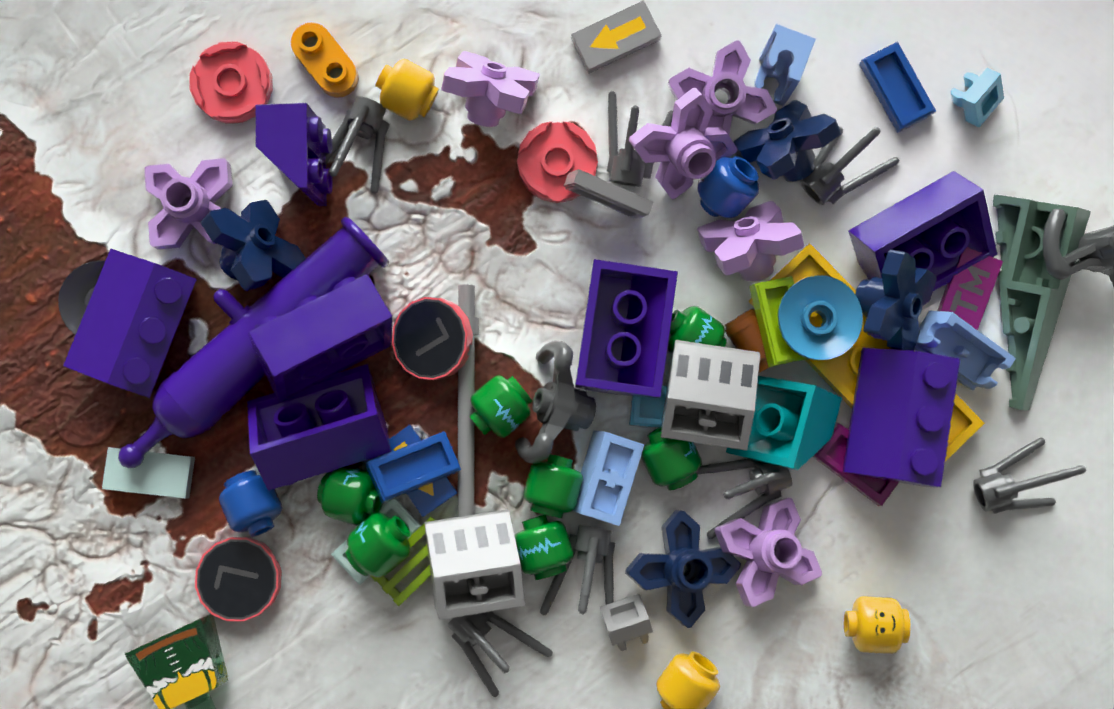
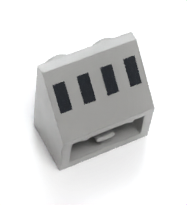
M675 340L662 415L661 437L747 450L755 412L760 352Z
M509 510L424 522L434 605L439 620L525 606L521 564Z

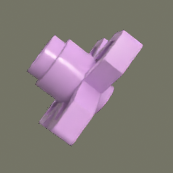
M739 40L716 52L712 77L687 68L671 77L668 81V86L676 101L692 88H696L705 97L713 110L707 127H722L728 135L730 133L732 116L755 125L777 111V107L767 89L745 86L743 79L751 59ZM723 90L727 93L728 101L726 104L716 99V91Z
M463 51L457 59L456 67H449L444 73L441 90L461 97H467L465 108L468 110L467 118L477 125L494 127L505 116L506 110L517 114L523 112L528 96H533L536 91L540 74L519 67L506 68L504 65L492 62L486 57Z
M692 88L675 101L671 127L647 123L629 137V142L645 163L660 162L655 178L671 199L677 198L689 189L693 184V179L707 176L713 170L718 159L731 157L737 152V147L722 127H707L713 110L705 97L696 88Z
M223 158L202 160L190 178L182 177L170 164L146 166L144 169L146 191L160 199L163 209L148 222L150 245L158 250L180 248L193 227L208 242L216 244L212 242L204 230L201 220L210 211L222 209L214 203L232 187L230 163Z
M773 201L749 208L744 218L737 221L716 220L697 228L700 243L707 252L715 253L717 265L724 275L738 272L746 281H759L769 277L774 271L775 255L783 256L804 247L801 230L793 222L783 223L781 209Z
M791 498L780 499L764 506L758 528L742 518L731 520L715 528V534L722 551L747 560L736 582L737 589L745 606L755 607L773 599L779 576L794 585H803L822 575L814 552L802 548L799 540L794 535L801 519Z

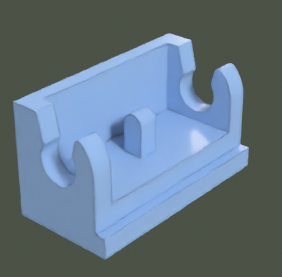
M776 24L761 52L759 60L762 61V64L755 79V87L763 88L766 78H775L778 81V88L775 90L773 102L784 106L800 82L816 39Z
M943 311L928 312L919 326L920 333L914 349L915 351L959 358L960 365L957 381L971 390H974L976 387L986 389L995 387L998 382L990 377L992 372L997 368H1010L1016 359L953 312Z
M594 430L582 466L583 482L576 508L573 511L620 526L644 444L608 432Z

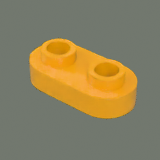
M305 23L299 26L291 37V48L300 63L327 95L340 98L351 94L358 84L359 77L357 69L349 56L324 26L318 23ZM315 37L318 39L313 47L305 46V41L308 38ZM341 68L343 70L341 76L338 78L329 77L332 69Z

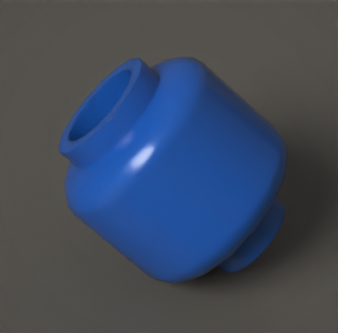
M738 156L718 159L713 170L698 182L697 190L701 198L700 204L702 208L714 217H737L759 193L757 181L759 175L756 169L747 160Z
M254 470L246 471L228 479L224 483L225 489L220 493L219 503L231 530L241 533L249 532L250 537H255L274 528L273 520L280 515L282 503L275 489L268 491L261 475H257Z

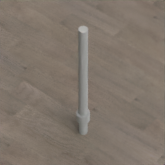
M458 285V306L469 318L473 332L472 345H470L467 354L469 357L465 365L458 370V463L461 467V470L458 472V517L474 515L475 423L469 415L475 411L471 405L470 398L475 392V336L479 335V318L475 317V285Z

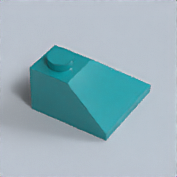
M758 375L755 412L747 450L727 447L726 453L799 470L832 438L842 397L816 385Z

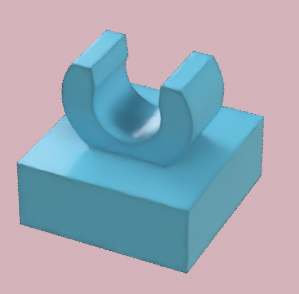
M986 68L980 76L974 73H966L963 76L965 86L969 88L966 92H961L955 88L950 91L953 103L958 107H963L966 122L977 127L984 123L1004 99L1001 74L989 68Z

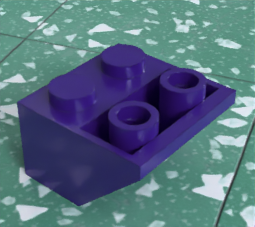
M307 103L256 105V148L318 206H327L326 194L332 193L333 188L332 176L329 174L330 169H326L325 153L332 152L331 130L326 128L321 117H318Z

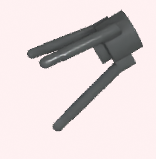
M611 91L608 94L609 160L607 172H611L610 181L613 183L641 187L643 178L651 179L654 162L645 163L629 142V137L637 132L639 107L635 105L631 108L625 148L619 149L618 155L616 93ZM672 110L668 112L662 126L671 127Z
M356 97L352 109L347 110L343 123L332 138V152L325 153L327 164L344 139L329 171V174L334 177L338 174L341 165H343L356 136L371 139L372 135L376 134L370 189L373 194L379 191L385 136L390 126L388 122L383 120L386 108L380 103L366 97Z
M839 127V128H840V131H841V135H842V133H843V128H842V127ZM878 127L873 128L835 165L827 162L823 166V162L840 138L839 136L821 149L813 162L815 165L814 171L801 181V186L818 204L824 205L829 201L834 205L843 195L896 166L899 163V158L893 157L841 186L840 183L845 180L841 171L880 134V129Z
M1038 438L997 464L979 470L981 478L975 479L973 486L984 511L992 510L994 514L1013 509L1053 506L1056 503L1054 498L1012 499L1017 498L1020 491L1084 474L1086 468L1081 465L1016 483L1010 474L1002 475L1000 473L1043 446L1045 439Z
M743 459L703 465L698 469L697 474L754 467L753 470L749 471L750 481L725 491L723 495L724 498L730 499L754 489L757 494L762 495L717 525L720 526L734 519H743L767 502L782 497L781 490L792 486L789 469L757 460ZM716 527L707 532L709 539L716 537Z
M579 525L577 535L570 534L569 537L573 555L578 550L577 559L586 561L578 607L580 614H585L587 611L595 563L602 564L603 556L605 604L614 602L613 553L615 543L610 542L612 531L586 525ZM572 560L566 564L567 569L569 568ZM567 571L554 576L540 609L542 615L548 613Z
M493 611L454 617L447 624L454 632L451 637L461 646L493 697H497L499 691L473 647L478 644L503 673L509 672L510 667L484 637L492 629L486 623L487 621L544 656L551 657L553 654L551 649L499 617Z

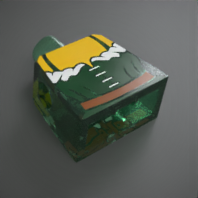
M212 614L125 653L128 662L159 709H172L183 703L186 709H216L209 691L227 682L228 674L215 619Z

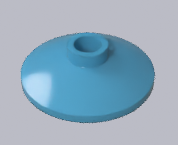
M816 275L796 282L784 294L779 305L778 325L782 337L792 350L812 360H829L846 353L855 344L862 329L863 314L858 298L845 283L833 277ZM812 312L818 313L821 316L822 324L820 327H815L810 323Z

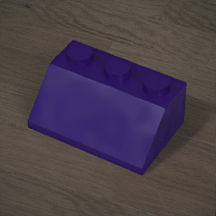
M955 171L848 230L857 261L869 280L873 277L882 278L881 272L889 250L907 252L915 259L916 268L927 269L937 277L933 291L951 282L954 275L988 256L994 257L998 255L984 190ZM967 247L982 253L957 268L960 255Z
M110 248L63 366L107 384L150 398L196 279L154 262Z
M594 259L575 381L576 389L615 395L661 398L678 271Z
M368 274L358 279L349 277L340 281L334 286L333 291L319 298L317 296L307 297L300 301L294 307V310L280 317L272 315L264 318L256 324L255 329L250 331L249 335L259 362L278 401L281 403L390 347L393 316Z
M862 348L842 472L923 487H941L960 359L920 351Z
M368 364L337 373L281 403L278 401L275 393L247 401L250 455L268 491L392 452L387 425Z

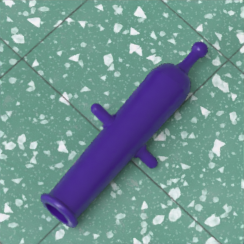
M344 217L341 220L343 227L250 307L247 305L244 308L227 290H217L213 297L214 301L232 320L228 322L229 325L186 361L178 371L162 382L153 397L152 408L156 417L152 425L133 444H127L120 449L118 453L120 464L125 468H136L143 462L144 455L164 438L171 435L181 438H192L210 430L226 412L237 404L266 375L252 347L249 332L255 329L258 322L272 315L280 317L294 310V307L307 297L317 296L319 298L333 291L334 286L346 278L355 277L358 279L366 274L370 275L379 265L383 268L389 265L387 257L349 217Z

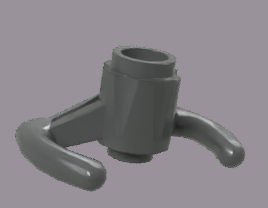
M1053 209L1045 224L1043 235V257L1047 272L1059 280L1066 279L1080 270L1100 272L1109 276L1114 287V226L1085 233L1079 241L1078 249L1062 257L1059 249V240L1066 214L1062 209Z
M551 341L536 353V360L541 364H547L554 358L553 382H548L543 388H539L533 398V411L536 412L537 419L543 423L533 446L524 437L518 438L515 441L518 455L527 463H540L547 459L553 447V440L563 428L572 431H578L579 428L587 429L592 424L595 416V399L588 396L587 391L574 388L570 370L573 361V350L563 341Z

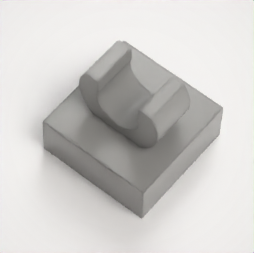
M640 594L600 607L612 646L617 644L621 651L627 650L625 641L640 637L642 644L648 643V634L652 633L653 630Z

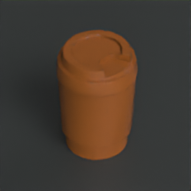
M751 308L725 324V332L736 349L760 352L759 374L769 367L755 310Z

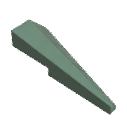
M994 194L993 207L997 209L999 231L995 232L996 243L1000 245L1001 261H1003L1002 271L999 272L1003 334L1007 335L1008 353L1016 358L1012 366L1006 369L1010 373L1012 391L1009 407L1019 410H1030L1071 278L1070 275L1066 279L1059 280L1047 272L1043 257L1045 224L1053 209H1062L1065 212L1066 218L1061 228L1059 249L1063 257L1078 249L1079 241L1085 233L1091 211L1079 207Z

